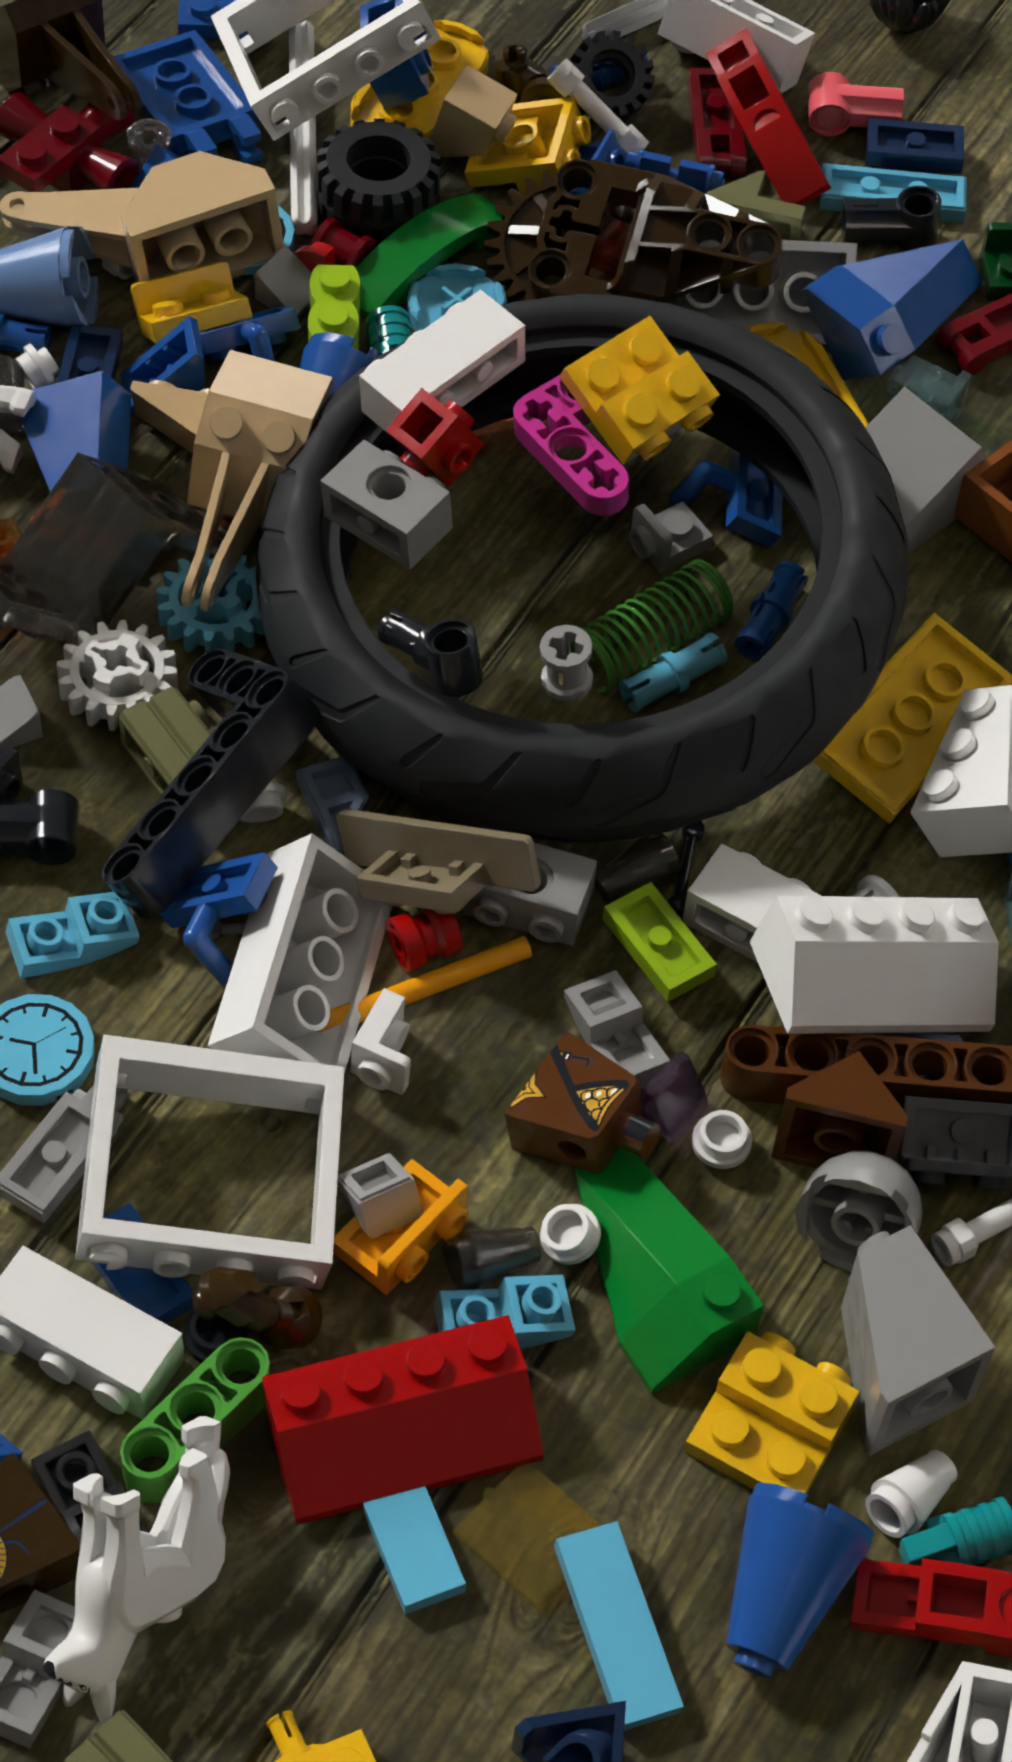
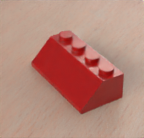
M509 1315L262 1377L264 1415L296 1525L363 1508V1502L423 1486L426 1487L427 1491L544 1461V1452L528 1370Z

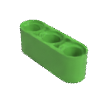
M240 1337L230 1339L219 1346L125 1437L120 1450L125 1488L128 1492L133 1489L139 1491L141 1503H161L177 1476L179 1463L185 1454L186 1448L181 1440V1428L184 1425L182 1421L186 1417L199 1413L220 1421L221 1438L219 1448L222 1449L263 1409L262 1377L270 1375V1361L267 1351L260 1343L253 1339ZM237 1371H249L256 1375L255 1379L243 1384L233 1383L227 1379L228 1376ZM149 1457H158L166 1461L162 1468L153 1472H145L136 1468L140 1461Z

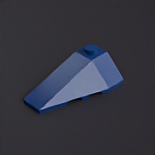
M959 239L835 266L803 288L801 292L842 379L848 380L882 375L915 351L983 282L964 240Z

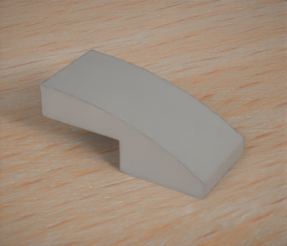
M616 970L564 990L565 1001L585 1043L633 1074L640 1082L641 1089L671 1077L670 1059L643 1023V1006Z
M37 1590L32 1592L3 1640V1654L0 1659V1736L31 1749L41 1732L64 1685L61 1681L44 1675L43 1665L45 1659L67 1638L75 1617V1606Z

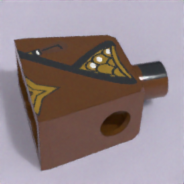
M568 1032L564 1033L504 1113L512 1149L592 1173L604 1171L620 1147L640 1157H648L654 1150L660 1136V1126L642 1117L644 1107L638 1079Z

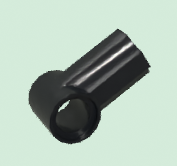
M918 185L904 189L898 195V198L843 199V241L895 240V243L906 251L935 245L942 203L940 195L929 187Z
M49 789L34 793L29 798V802L0 801V853H26L27 857L31 860L45 865H60L71 861L75 857L79 818V802L77 798L62 790Z

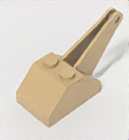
M202 151L153 166L139 188L59 192L16 191L5 195L0 201L3 223L8 232L34 238L66 226H82L89 236L94 256L132 268L135 283L220 260L228 263L231 278L244 275V268L268 261L279 249L284 247L276 190L265 168Z
M229 351L208 391L194 441L187 504L192 509L206 512L197 550L183 586L181 605L192 606L203 580L221 518H230L233 521L214 557L201 594L200 610L210 612L217 595L259 527H262L263 515L277 475L287 469L286 464L307 441L322 406L333 394L336 384L333 377L238 351Z

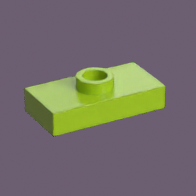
M652 882L604 906L602 920L667 1003L715 977L716 962Z

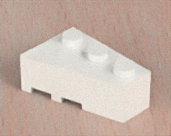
M1012 685L964 690L911 809V815L940 857L1012 853Z
M962 1661L921 1732V1739L907 1762H1012V1671Z

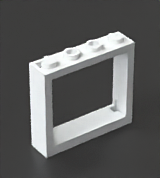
M236 0L211 15V18L251 108L273 141L441 40L422 1L402 0L403 3L263 89L247 54L335 0ZM426 30V35L422 36L416 41L413 40L414 37L418 36ZM247 31L248 35L240 39L239 35ZM286 116L287 119L278 125L276 124L277 121Z
M104 1034L96 1064L75 1260L107 1264L106 1270H117L125 1266L153 1269L156 1274L171 1278L183 1277L188 1274L202 1275L205 1271L221 1266L255 1272L254 1278L261 1283L276 1284L277 1286H301L322 1290L333 1262L345 1067ZM123 1088L319 1114L311 1244L103 1218L116 1089Z

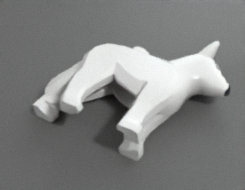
M199 1416L182 1425L181 1440L186 1446L185 1454L180 1460L179 1472L162 1500L150 1533L140 1531L139 1491L133 1489L118 1495L104 1492L103 1476L98 1473H92L73 1483V1499L81 1503L83 1512L81 1544L75 1583V1617L67 1638L46 1657L43 1673L49 1678L64 1683L63 1703L66 1707L77 1703L85 1694H90L97 1717L102 1725L112 1717L116 1699V1680L137 1634L154 1623H168L177 1620L182 1615V1607L194 1601L216 1581L225 1561L226 1536L221 1521L228 1491L230 1467L227 1454L219 1448L221 1422L213 1418Z

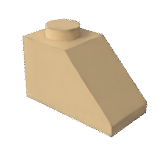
M466 65L446 95L431 136V141L435 145V152H439L440 158L486 156L496 139L502 143L505 142L517 120V116L511 113L517 93Z

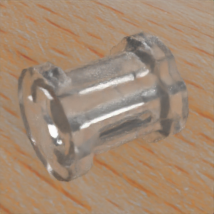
M141 119L134 122L128 128L127 141L128 145L133 149L132 158L136 159L139 163V172L157 143L166 149L171 143L170 128L166 123L158 119Z

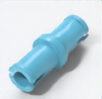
M710 632L702 639L676 653L666 651L657 657L656 664L628 679L620 681L618 688L623 701L626 702L632 697L634 700L627 707L632 712L637 713L645 706L671 692L680 694L690 688L691 681L718 666L726 664L728 662V655L723 643L714 648L712 646L718 642V636Z

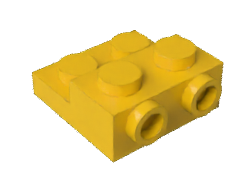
M575 97L514 104L511 113L517 116V120L505 142L502 143L496 139L486 156H469L464 174L470 188L516 183L519 192L525 195L527 194L524 183L525 178L530 177L538 186L543 185L544 170L549 169L555 179L558 169L564 163L574 159H581L579 148L580 146L589 145L591 127L588 118L585 115H581Z
M648 316L568 365L559 376L622 465L638 455H641L644 460L657 455L670 444L671 439L668 436L681 428H684L687 433H691L701 427L714 415L711 407L720 395L688 351L679 356L651 316Z
M747 1331L720 1376L714 1395L687 1438L684 1452L753 1490L755 1485L761 1482L777 1484L807 1494L850 1418L860 1391L850 1386L852 1383L850 1376L837 1365L829 1362H820L817 1367H814L794 1356L796 1353L794 1346L784 1337L776 1333L765 1332L760 1338Z

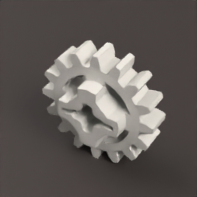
M120 620L116 630H109L103 621L97 623L98 634L93 636L80 630L77 632L79 646L65 644L63 647L64 660L57 661L61 700H68L69 710L73 716L86 711L87 725L91 727L98 723L100 719H106L109 731H115L119 723L118 716H120L123 710L143 700L148 702L151 696L171 686L178 689L174 650H166L165 637L161 634L149 639L148 626L145 624L139 626L135 632L128 631L126 620ZM149 665L154 671V673L149 671ZM82 677L86 678L87 686L82 681Z

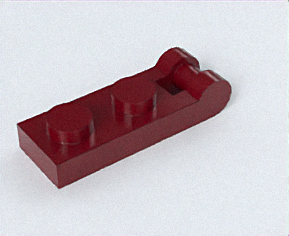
M689 68L687 84L695 162L706 165L714 164L716 165V170L728 172L729 177H745L746 148L744 131L716 78L717 76L713 68ZM712 149H728V152H712Z
M1012 293L947 323L937 333L935 342L945 353H953L957 357L956 364L967 376L976 375L989 362L1012 352ZM976 336L979 341L972 344L969 339Z

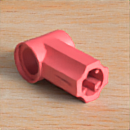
M823 72L816 75L809 83V126L818 135L833 137L844 133L849 127L867 128L868 118L902 121L904 88L850 85L847 77L837 72Z

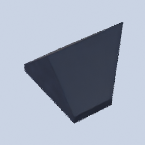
M626 1700L524 1718L514 1728L511 1750L523 1762H622Z

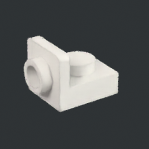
M384 988L352 1042L350 1073L357 1075L363 1083L377 1090L389 1089L403 1095L409 1085L411 1059L399 1052L409 1031V1024L403 1021L405 997Z

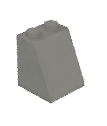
M904 386L865 428L872 437L891 475L907 532L908 554H910L957 519L954 517V512L963 476L985 460V456L979 444Z
M911 1225L892 1235L887 1231L879 1232L860 1245L841 1305L853 1387L860 1391L856 1401L862 1445L869 1456L973 1402L995 1350V1346Z

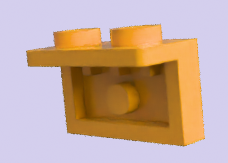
M413 1159L403 1168L415 1179L423 1209V1214L417 1220L377 1238L370 1239L354 1216L334 1236L333 1254L385 1295L401 1280L405 1283L412 1281L425 1266L429 1258L428 1252L442 1238L445 1241L454 1238L463 1228L469 1217V1211H467L469 1186L458 1178L448 1187Z

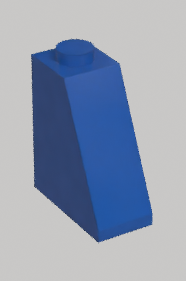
M104 371L32 389L37 400L34 406L28 410L25 417L19 416L51 495L80 517H98L103 515L105 511L125 507L131 394Z

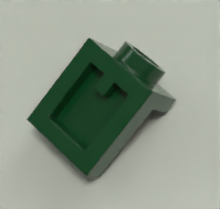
M992 222L986 228L979 259L987 301H996L1012 293V222Z

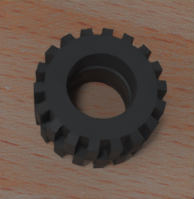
M374 118V122H365L364 119L354 121L352 127L343 125L336 129V136L328 135L323 141V148L318 150L317 208L321 222L330 217L341 221L343 229L359 237L369 236L376 240V246H378L409 220L439 204V152H435V145L431 139L423 138V132L415 127L408 129L405 128V123L395 120L393 123L385 122V119Z

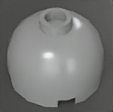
M859 1150L838 1154L817 1168L807 1181L795 1212L798 1231L802 1238L806 1241L809 1234L812 1240L821 1247L818 1256L829 1264L852 1272L857 1250L864 1241L879 1232L887 1231L892 1235L910 1225L918 1234L923 1214L920 1193L907 1170L889 1157L873 1151Z

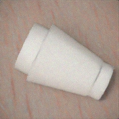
M931 1450L926 1455L875 1481L871 1486V1494L866 1498L865 1502L866 1510L873 1523L882 1532L894 1538H900L905 1534L917 1533L950 1488V1485L956 1481L958 1473L954 1463L943 1452Z

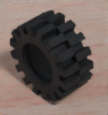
M604 30L597 32L592 39L590 36L584 39L580 46L576 48L569 61L585 76L582 81L624 123L640 110L651 94L650 89L654 85L655 76L650 75V72L654 65L652 59L645 60L644 56L648 51L644 45L639 49L633 46L636 38L628 35L626 40L620 38L621 31L615 30L609 36H606ZM601 62H612L618 65L626 77L625 89L617 95H605L598 91L591 78L593 67ZM578 105L581 115L583 116V114L586 112ZM590 117L589 123L597 125V123Z

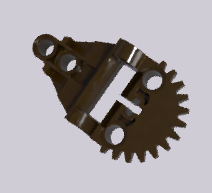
M574 159L564 163L558 169L555 179L549 169L544 170L543 185L538 186L530 177L525 178L524 183L527 190L525 195L511 188L507 193L513 207L497 203L495 213L504 221H488V232L497 236V238L484 241L485 251L496 253L495 256L486 260L488 270H502L493 278L494 283L497 281L502 286L512 284L506 292V298L510 303L523 295L525 296L524 301L571 294L618 295L670 303L676 302L677 297L719 283L720 294L731 293L734 283L763 288L778 280L782 272V238L779 231L771 224L667 175L590 159V161ZM578 187L589 189V191L582 195H572L569 193L572 189ZM607 212L617 220L631 224L616 277L611 281L588 277L598 245L597 236L601 235ZM707 240H715L721 243L718 247L712 249H705L699 246V244ZM755 251H765L770 254L768 258L762 260H755L748 255ZM551 275L563 278L555 284L541 282L544 278Z

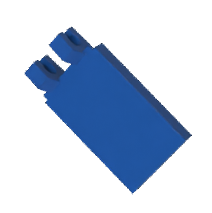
M196 30L113 56L139 92L142 102L140 113L169 151L172 153L176 152L178 156L189 155L198 151L218 156L215 144L230 139L235 154L243 163L253 164L263 160V152L255 144L262 141L261 131L257 127V124H259L257 115L251 108L242 88Z

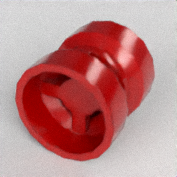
M422 908L420 914L409 915L403 912L386 920L387 936L399 965L407 973L424 967L427 960L434 955L445 959L460 953L463 949L460 929L453 913L438 914L431 909Z

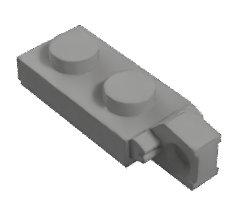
M94 1085L87 1093L79 1088L72 1095L65 1092L0 1172V1197L42 1223L46 1222L85 1172ZM116 1089L111 1139L117 1133V1129L123 1121V1115L119 1113V1110L130 1096L128 1089Z

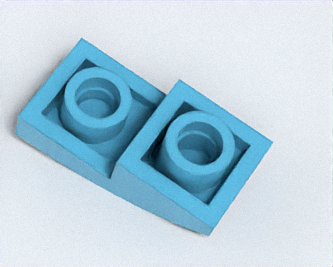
M115 892L68 897L65 911L9 918L5 931L20 979L63 971L103 959L138 944L140 938L130 907Z
M563 1275L505 1277L498 1289L439 1291L433 1301L439 1332L509 1315L520 1349L570 1337L575 1332Z

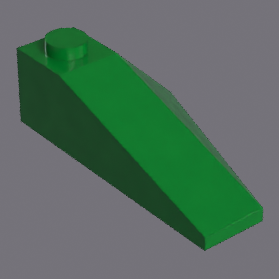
M620 1147L604 1171L592 1173L578 1168L574 1169V1178L581 1205L593 1212L601 1226V1239L596 1253L601 1268L600 1277L603 1289L608 1295L614 1318L613 1327L618 1345L651 1395L737 1349L747 1331L757 1335L764 1304L726 1251L636 1154Z

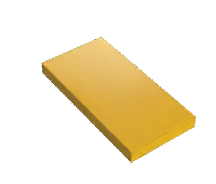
M934 612L885 664L862 707L813 762L890 824L920 791L964 690L1012 685V674Z

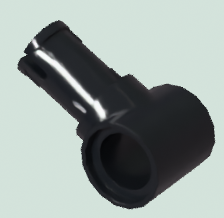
M394 609L390 612L391 618L385 616L382 619L378 628L379 640L386 645L413 656L416 665L430 672L434 689L441 695L447 697L465 696L477 690L482 684L484 675L474 627L468 622L459 619H448L427 626L399 609Z

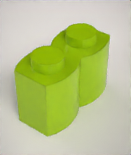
M318 264L310 277L308 342L314 334L318 333L344 334L355 338L352 347L359 350V274L353 265Z

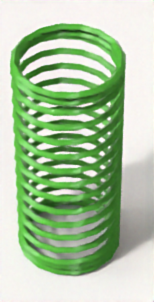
M693 559L692 562L683 565L679 571H674L670 576H665L661 582H655L652 587L646 588L642 593H637L632 599H627L624 604L617 605L614 610H609L604 616H599L595 622H589L586 627L581 628L590 636L592 648L601 659L606 670L608 686H602V689H598V693L608 694L609 691H612L619 685L620 681L632 677L633 674H638L643 668H649L652 663H657V657L663 654L659 637L649 622L646 610L654 617L664 633L667 643L666 651H677L680 646H686L690 640H696L699 634H705L708 629H714L717 623H723L732 616L734 606L732 593L723 576L712 564L702 559ZM693 570L699 572L713 586L721 601L723 615H718L716 604L710 592L692 574ZM673 581L677 582L678 589L672 586ZM695 583L706 595L712 607L714 617L711 616L713 621L711 624H709L706 608L701 601L702 599ZM664 586L668 588L669 595L663 591ZM683 587L687 589L691 600L697 602L702 611L705 623L702 622L704 627L702 630H699L697 615L691 603L685 597ZM654 592L659 594L660 601L654 597ZM673 592L681 598L693 618L695 628L693 627V635H690L687 619L681 608L677 605ZM645 598L650 600V606L644 603ZM664 598L671 603L683 622L686 634L684 633V641H681L678 626L668 611ZM635 603L640 605L641 613L635 609ZM655 604L668 617L676 635V645L674 647H671L668 630L659 617ZM626 609L631 611L632 619L625 614ZM617 615L622 617L623 625L616 620ZM636 615L644 622L655 640L658 650L656 658H652L650 644L639 626ZM607 621L612 622L613 630L607 626ZM627 622L633 626L646 647L648 662L646 664H643L640 649L631 635ZM598 627L603 628L604 637L597 632ZM618 628L626 635L636 652L639 661V667L636 670H633L631 656L622 642ZM608 633L621 647L629 666L627 676L624 675L622 663L613 648ZM599 640H601V641L604 643V645L607 647V649L611 652V654H612V656H613V658H614V660H615V662H616V664H617V667H618V670H619V673H620V679H619L618 681H616L617 675H616V671H615V667H614L613 661H612V659H611L609 653L607 652V650L605 649V647L603 646V644H602ZM570 641V653H575L573 641Z

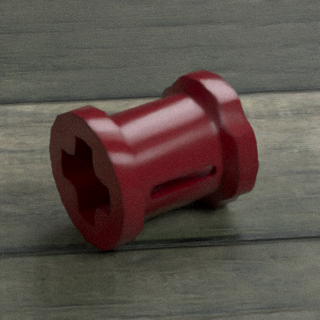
M332 217L326 219L320 225L312 241V244L314 242H323L335 247V264L353 265L355 268L376 248L375 239L366 235L359 237L343 229L341 221Z

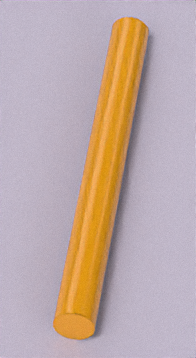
M521 936L385 989L405 997L406 1006L531 958V947L526 937ZM383 989L365 996L359 1002L358 1012L361 1014L359 1023L366 1020ZM351 1003L330 1009L329 1021L323 1029L319 1030V1033L342 1024L349 1013Z

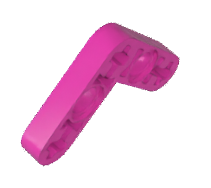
M557 376L525 394L516 402L513 408L514 434L522 445L585 510L599 516H609L618 513L626 506L629 500L628 473L624 466L584 427L591 420L578 402L568 396L570 391L560 377ZM547 418H548V431H549V433H550L549 436H548V433H547V427L541 422V421L546 420ZM574 446L582 449L585 455L580 459L567 461L558 457L556 453L564 447ZM594 480H595L601 487H598V488L594 489ZM614 486L613 490H607V488Z

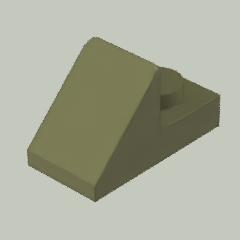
M758 171L707 192V195L771 224L779 231L782 240L800 241L806 206L762 197L765 171Z

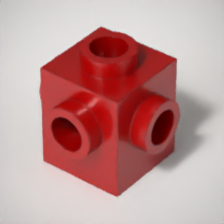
M423 388L418 391L385 430L405 450L400 457L405 465L425 477H428L430 474L434 475L447 487L459 474L469 468L475 455L484 446L469 429L475 420L462 407L451 399L443 405Z

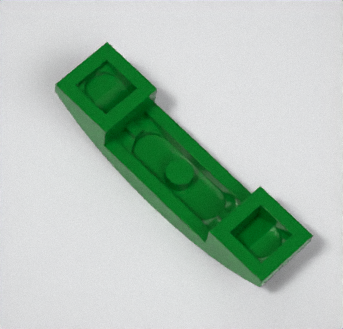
M480 194L458 196L425 210L394 231L356 267L360 277V315L366 319L367 315L376 308L387 305L400 306L407 301L409 285L469 243L476 249L481 250L485 247V240L497 238V236L489 233L487 230L488 221H504L495 213V205Z

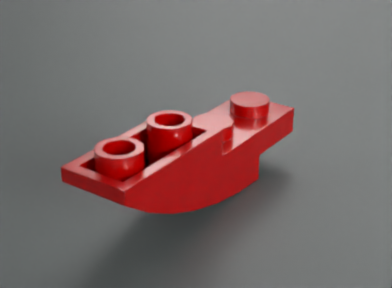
M748 29L742 30L707 51L705 54L717 76L716 78L780 199L784 202L804 205L830 190L831 186Z
M922 1558L921 1566L863 1559L857 1570L851 1625L853 1630L984 1646L986 1654L1012 1657V1573Z

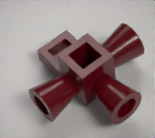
M16 92L10 95L0 107V137L16 142L0 155V174L29 192H41L49 184L60 191H79L88 183H91L97 190L130 188L139 173L138 161L134 158L103 149L101 142L131 128L134 123L133 114L127 111L125 118L115 120L104 110L88 102L80 114L62 105L50 116H47L24 93Z

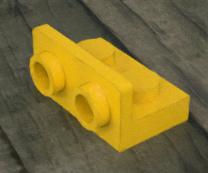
M222 260L134 283L130 287L140 332L154 343L159 342L188 316L197 320L199 332L252 318L248 297L234 290L229 265Z

